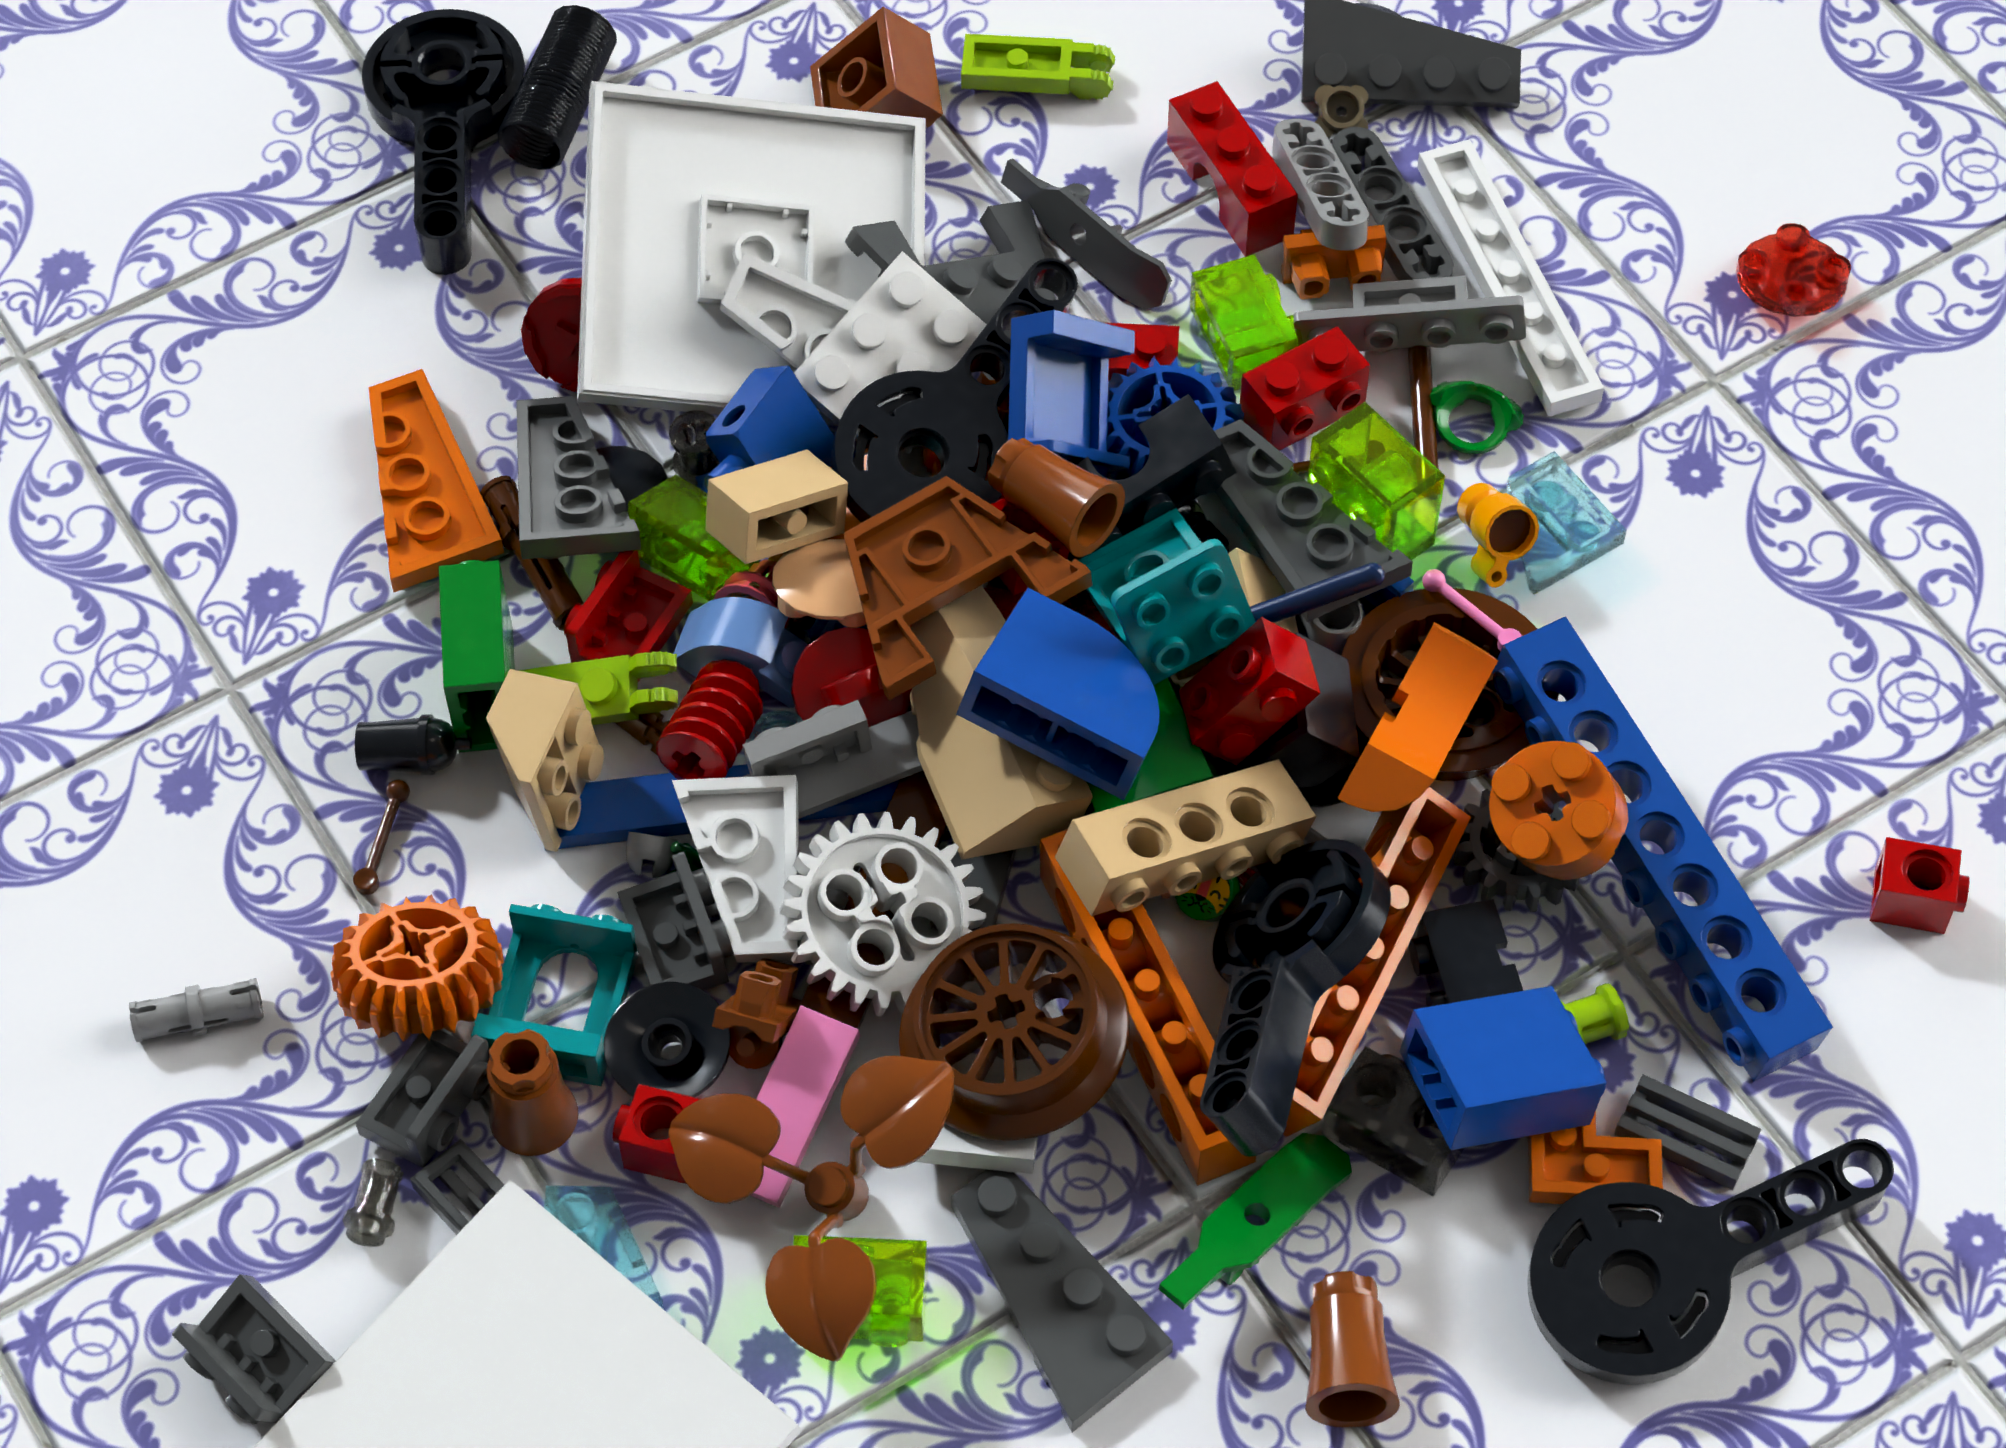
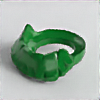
M1471 381L1442 382L1437 387H1434L1430 394L1431 403L1436 407L1435 423L1437 431L1450 447L1466 454L1489 452L1497 448L1510 431L1517 430L1523 425L1524 414L1522 413V408L1502 392L1496 391L1487 385ZM1468 399L1485 403L1491 408L1494 431L1484 441L1477 443L1465 442L1457 438L1449 427L1448 421L1451 412Z

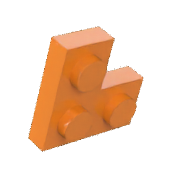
M1596 1111L1590 1125L1528 1136L1529 1202L1564 1204L1570 1198L1585 1190L1617 1182L1641 1183L1663 1189L1661 1139L1596 1136Z

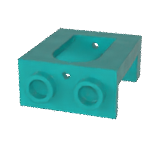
M511 904L509 916L513 934L502 967L503 979L501 980V990L495 992L493 1005L490 1007L488 1015L477 1014L471 1038L476 1034L486 1039L490 1050L494 1041L503 1033H519L530 1029L540 1033L548 1041L549 1046L557 1056L560 1072L564 1080L602 1087L607 1069L604 1055L606 1029L616 1009L627 998L639 956L635 944L634 926L609 915L600 914L585 917L563 913L558 908L546 904H536L531 907ZM562 953L583 955L595 964L598 971L597 984L583 1031L524 1021L539 971L549 959Z

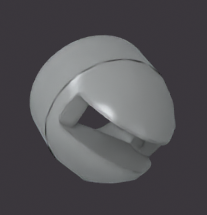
M629 832L626 845V860L630 869L640 876L643 859L654 861L652 869L653 878L665 874L672 866V855H675L671 852L670 847L678 839Z

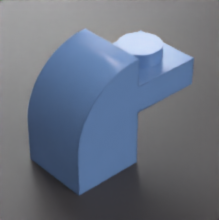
M723 597L711 600L689 612L673 654H677V665L697 677L700 669L711 661L725 659L738 662L752 670L758 680L760 689L789 708H793L794 703L790 691L792 675L800 655L808 644L784 628L788 617L782 614L779 609L753 599Z

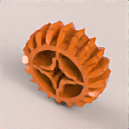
M431 894L423 902L411 903L405 897L403 904L391 907L381 903L379 913L376 915L359 914L358 926L343 928L342 941L333 945V971L330 974L333 991L337 992L338 1003L343 1008L344 1015L355 1020L358 1029L372 1027L378 1038L385 1037L392 1032H397L404 1042L412 1034L424 1033L428 1040H430L432 1032L440 1029L455 1033L458 1021L475 1022L478 1010L492 1007L495 992L501 990V980L503 979L501 964L504 963L501 944L498 943L496 932L491 926L490 919L479 917L475 906L460 908L456 898L439 904L436 903Z

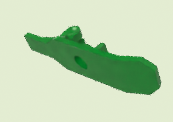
M1302 1133L1282 1147L1203 1221L1198 1248L1159 1284L1158 1290L1184 1310L1209 1285L1219 1278L1228 1285L1233 1284L1240 1277L1244 1269L1252 1268L1255 1264H1258L1260 1259L1292 1228L1300 1224L1306 1215L1329 1193L1350 1178L1352 1168L1349 1155L1323 1135ZM1256 1215L1261 1217L1266 1224L1256 1226L1249 1223L1245 1217Z

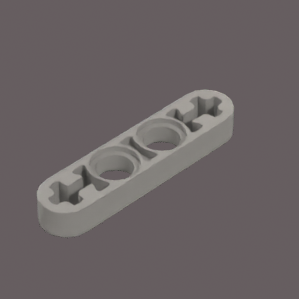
M1288 119L1277 123L1274 127L1273 158L1297 192V203L1316 239L1322 245L1335 250H1353L1363 246L1367 241L1368 209L1324 130L1317 123L1305 119Z

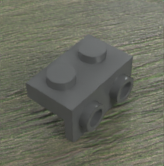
M681 852L672 855L676 872L617 893L627 923L634 926L635 944L649 984L682 982L704 991L729 982L723 959L734 955L722 919L710 923L705 907L715 902L703 868L691 872L685 853Z
M442 1030L433 1031L430 1040H428L424 1033H419L355 1123L359 1135L424 1168L436 1150L442 1152L450 1145L458 1130L459 1117L470 1101L479 1100L489 1088L487 1064L490 1057L487 1040L475 1034L467 1044Z
M243 1274L238 1275L199 1325L180 1323L172 1333L174 1338L187 1350L183 1355L186 1363L201 1376L209 1380H216L229 1393L226 1398L227 1405L239 1417L252 1424H258L259 1421L277 1423L336 1361L253 1276Z

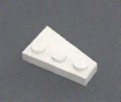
M796 775L672 780L737 963L758 962L762 958L775 961L791 960L793 954L800 946V940H785L782 937V933L787 925L797 919L779 914V909L784 900L795 897L783 889L785 881L789 875H799V872L793 866L799 855L798 781Z

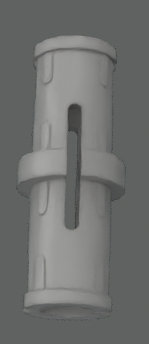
M256 978L231 985L201 990L199 985L185 987V993L153 1000L129 1002L130 1013H133L129 1014L131 1027L136 1042L193 1031L194 1036L208 1033L209 1027L264 1017L263 1009L260 1007L262 1006V999Z

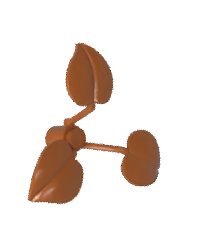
M895 1055L884 1056L866 1062L850 1076L844 1087L840 1109L846 1125L859 1134L850 1144V1162L847 1167L838 1162L830 1161L817 1165L809 1173L769 1155L780 1137L781 1126L779 1119L761 1101L742 1094L726 1093L698 1100L682 1110L670 1124L668 1134L679 1171L687 1185L697 1195L719 1204H731L744 1200L752 1195L760 1186L765 1166L805 1184V1196L810 1206L827 1216L809 1234L808 1247L799 1245L787 1246L780 1249L773 1256L765 1280L768 1305L779 1325L798 1345L821 1358L835 1362L841 1360L852 1337L870 1312L877 1285L875 1267L870 1257L858 1245L842 1238L829 1239L823 1243L821 1241L833 1228L842 1227L843 1221L851 1220L861 1214L868 1203L869 1189L865 1179L862 1177L866 1170L862 1164V1150L865 1145L875 1163L883 1168L896 1169L916 1162L934 1144L949 1114L954 1093V1068L946 1062Z

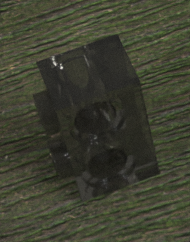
M1367 1046L1364 1047L1339 1084L1324 1115L1322 1128L1324 1135L1431 1196L1435 1195L1465 1149L1450 1150L1443 1136L1428 1138L1417 1131L1418 1128L1424 1126L1440 1129L1405 1062L1391 1054L1381 1055ZM1367 1095H1377L1384 1098L1388 1104L1372 1106L1365 1103L1361 1098Z

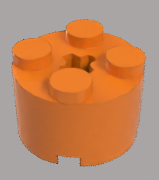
M1546 741L1533 744L1517 752L1504 765L1499 767L1493 775L1489 800L1490 818L1493 828L1504 846L1529 869L1559 880L1578 879L1601 869L1615 854L1614 851L1623 833L1625 834L1628 824L1626 798L1618 782L1604 764L1579 743ZM1564 800L1567 804L1562 808L1564 818L1554 821L1549 816L1554 812L1553 805Z

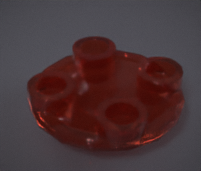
M1786 223L1777 229L1776 234H1771L1751 242L1739 255L1735 273L1740 289L1753 303L1772 313L1798 317L1816 315L1834 307L1845 295L1851 264L1846 257L1837 254L1832 247L1811 237L1806 227L1801 224Z

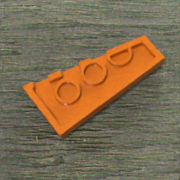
M423 369L368 387L374 442L378 460L379 485L383 504L385 538L388 548L389 573L393 593L439 577V566L459 564L467 560L483 561L504 553L502 539Z

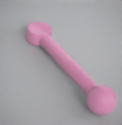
M1431 569L1424 574L1422 578L1424 588L1429 592H1439L1498 639L1497 646L1500 651L1504 644L1522 636L1515 629H1503L1446 583L1445 575L1441 571Z

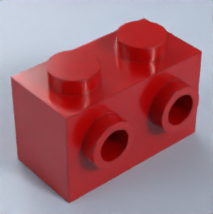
M1336 326L1242 374L1240 405L1244 413V422L1280 451L1365 407L1370 364L1341 329Z
M1263 617L1257 620L1179 689L1192 744L1236 766L1321 694L1306 640Z

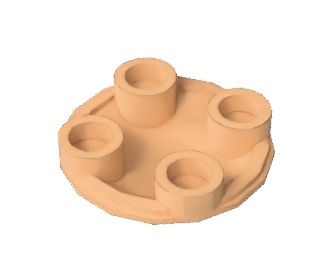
M824 539L787 551L780 557L773 567L772 586L778 595V609L782 614L791 618L810 616L816 619L838 620L842 625L854 628L866 625L845 539Z

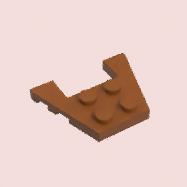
M947 476L843 533L884 694L889 701L937 674L933 658L909 627L931 613L1010 569L1015 570L1028 588L1060 604L1093 585L1091 571L1086 565L1077 559H1074L1072 562L1052 550V545L1049 541L1035 532L1030 535L1006 521L1005 513Z

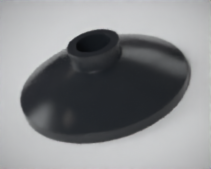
M682 982L656 983L630 995L612 1015L604 1037L605 1061L616 1083L632 1097H634L638 1084L691 1097H697L705 1092L723 1072L731 1049L730 1027L723 1030L712 1027L715 1010L719 1004L700 988ZM671 1042L682 1044V1051L677 1057L673 1059L661 1057L662 1049Z

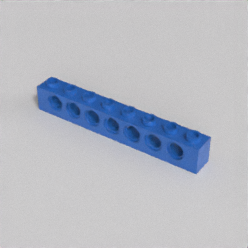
M1565 616L1504 644L1498 656V662L1492 671L1494 686L1503 702L1507 705L1512 704L1525 724V733L1530 745L1546 741L1577 743L1576 740H1585L1592 743L1599 752L1591 753L1604 764L1618 782L1623 793L1631 800V803H1627V828L1611 860L1622 876V885L1628 899L1637 908H1643L1655 927V936L1660 949L1667 958L1676 960L1689 980V991L1695 1004L1704 1013H1710L1723 1034L1722 1040L1725 1050L1731 1060L1736 1065L1743 1066L1754 1082L1816 1051L1833 1028L1832 1024L1567 617ZM1544 691H1555L1561 694L1566 701H1555L1549 698ZM1641 841L1656 843L1661 847L1664 854H1655L1648 851ZM1674 892H1684L1690 895L1698 906L1683 904L1677 899ZM1713 943L1724 947L1729 952L1731 959H1723L1716 956L1709 949L1708 944ZM1741 996H1751L1757 999L1763 1005L1765 1012H1757L1750 1009L1743 1002Z

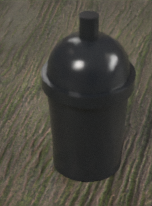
M424 714L420 718L359 722L355 731V758L360 771L421 772L422 775H434L436 771L443 770L451 765L456 758L457 750H472V738H457L453 727L448 722L434 718L432 714Z

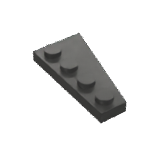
M1304 0L1301 102H1315V92L1322 85H1331L1332 87L1360 85L1368 93L1366 104L1518 108L1520 104L1521 49L1344 0Z
M575 397L516 400L519 541L522 559H557L572 555L642 550L640 531L634 519L630 520L628 516L626 502L619 488L615 489L610 479L609 467L603 455L599 456L595 448L594 436Z
M1240 419L1214 431L1222 442L1237 472L1224 480L1223 484L1215 490V493L1286 593L1368 563H1378L1385 571L1384 581L1379 586L1302 613L1307 622L1411 576L1413 563L1411 559L1398 549L1391 552L1376 539V530L1359 516L1354 520L1333 503V495L1319 483L1309 484L1293 470L1294 463L1243 420Z
M986 1169L951 1196V1206L987 1275L992 1277L1004 1299V1307L1015 1327L1020 1329L1034 1356V1363L1046 1385L1049 1384L1061 1406V1413L1072 1433L1172 1353L1173 1341L1015 1172Z

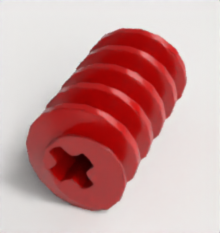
M722 659L711 661L700 669L696 680L691 684L678 709L672 715L669 724L664 728L659 740L656 742V753L661 764L678 780L726 777L736 760L737 754L743 748L742 744H745L746 739L750 737L755 724L758 723L763 713L762 699L758 694L760 691L759 683L750 668L735 661Z

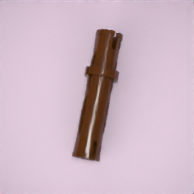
M510 476L496 477L483 486L480 494L500 527L499 535L502 539V544L507 550L514 551L531 584L553 618L554 625L559 630L564 631L565 622L570 611L576 604H584L558 558L522 559L519 541L517 485Z

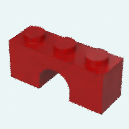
M1215 81L1169 99L1167 144L1192 181L1210 174L1219 198V220L1244 256L1247 257L1283 242L1284 235H1293L1298 194L1219 82Z

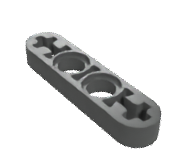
M1356 126L1339 131L1333 138L1332 147L1368 209V226L1384 225L1387 237L1384 258L1397 280L1452 277L1454 263L1451 255L1379 137L1366 128ZM1357 156H1365L1363 171H1361L1362 163ZM1381 186L1389 189L1394 196L1388 200L1378 201L1368 197L1365 191L1371 187ZM1402 225L1414 229L1418 235L1411 240L1404 241L1392 237L1388 231L1395 226ZM1422 255V257H1421V264H1422V266H1423V268L1425 269L1426 272H1419V273H1418V267H1419V258H1418V257ZM1437 274L1436 277H1430V276H1429V275Z

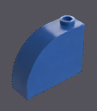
M1027 588L975 668L956 715L1124 800L1156 736L1160 711L1156 691L1149 675L1135 655L1119 639L1087 617Z

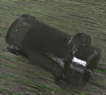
M376 1158L369 1159L363 1163L361 1168L362 1175L353 1208L346 1210L343 1216V1224L347 1228V1238L358 1245L366 1247L381 1246L384 1244L385 1238L393 1234L395 1222L391 1215L399 1184L404 1175L399 1165L385 1159Z

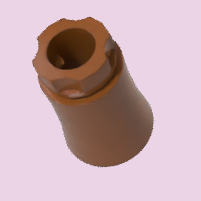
M1011 438L1003 444L996 453L994 463L988 471V482L993 489L1002 493L1007 502L1029 515L1049 531L1076 557L1089 555L1103 544L1115 528L1125 503V491L1121 484L1093 474L1061 458L1043 445H1034L1025 438L1019 440Z
M530 1029L519 1033H503L492 1044L487 1064V1078L491 1092L489 1112L491 1132L501 1146L515 1154L538 1156L552 1152L562 1146L576 1128L578 1121L576 1099L564 1082L555 1052L540 1033Z
M1338 1271L1326 1274L1322 1281L1313 1284V1305L1310 1308L1311 1358L1305 1404L1306 1413L1316 1422L1332 1427H1366L1381 1423L1396 1414L1400 1407V1401L1390 1369L1384 1331L1383 1307L1380 1301H1378L1377 1283L1371 1276L1358 1275L1353 1271Z

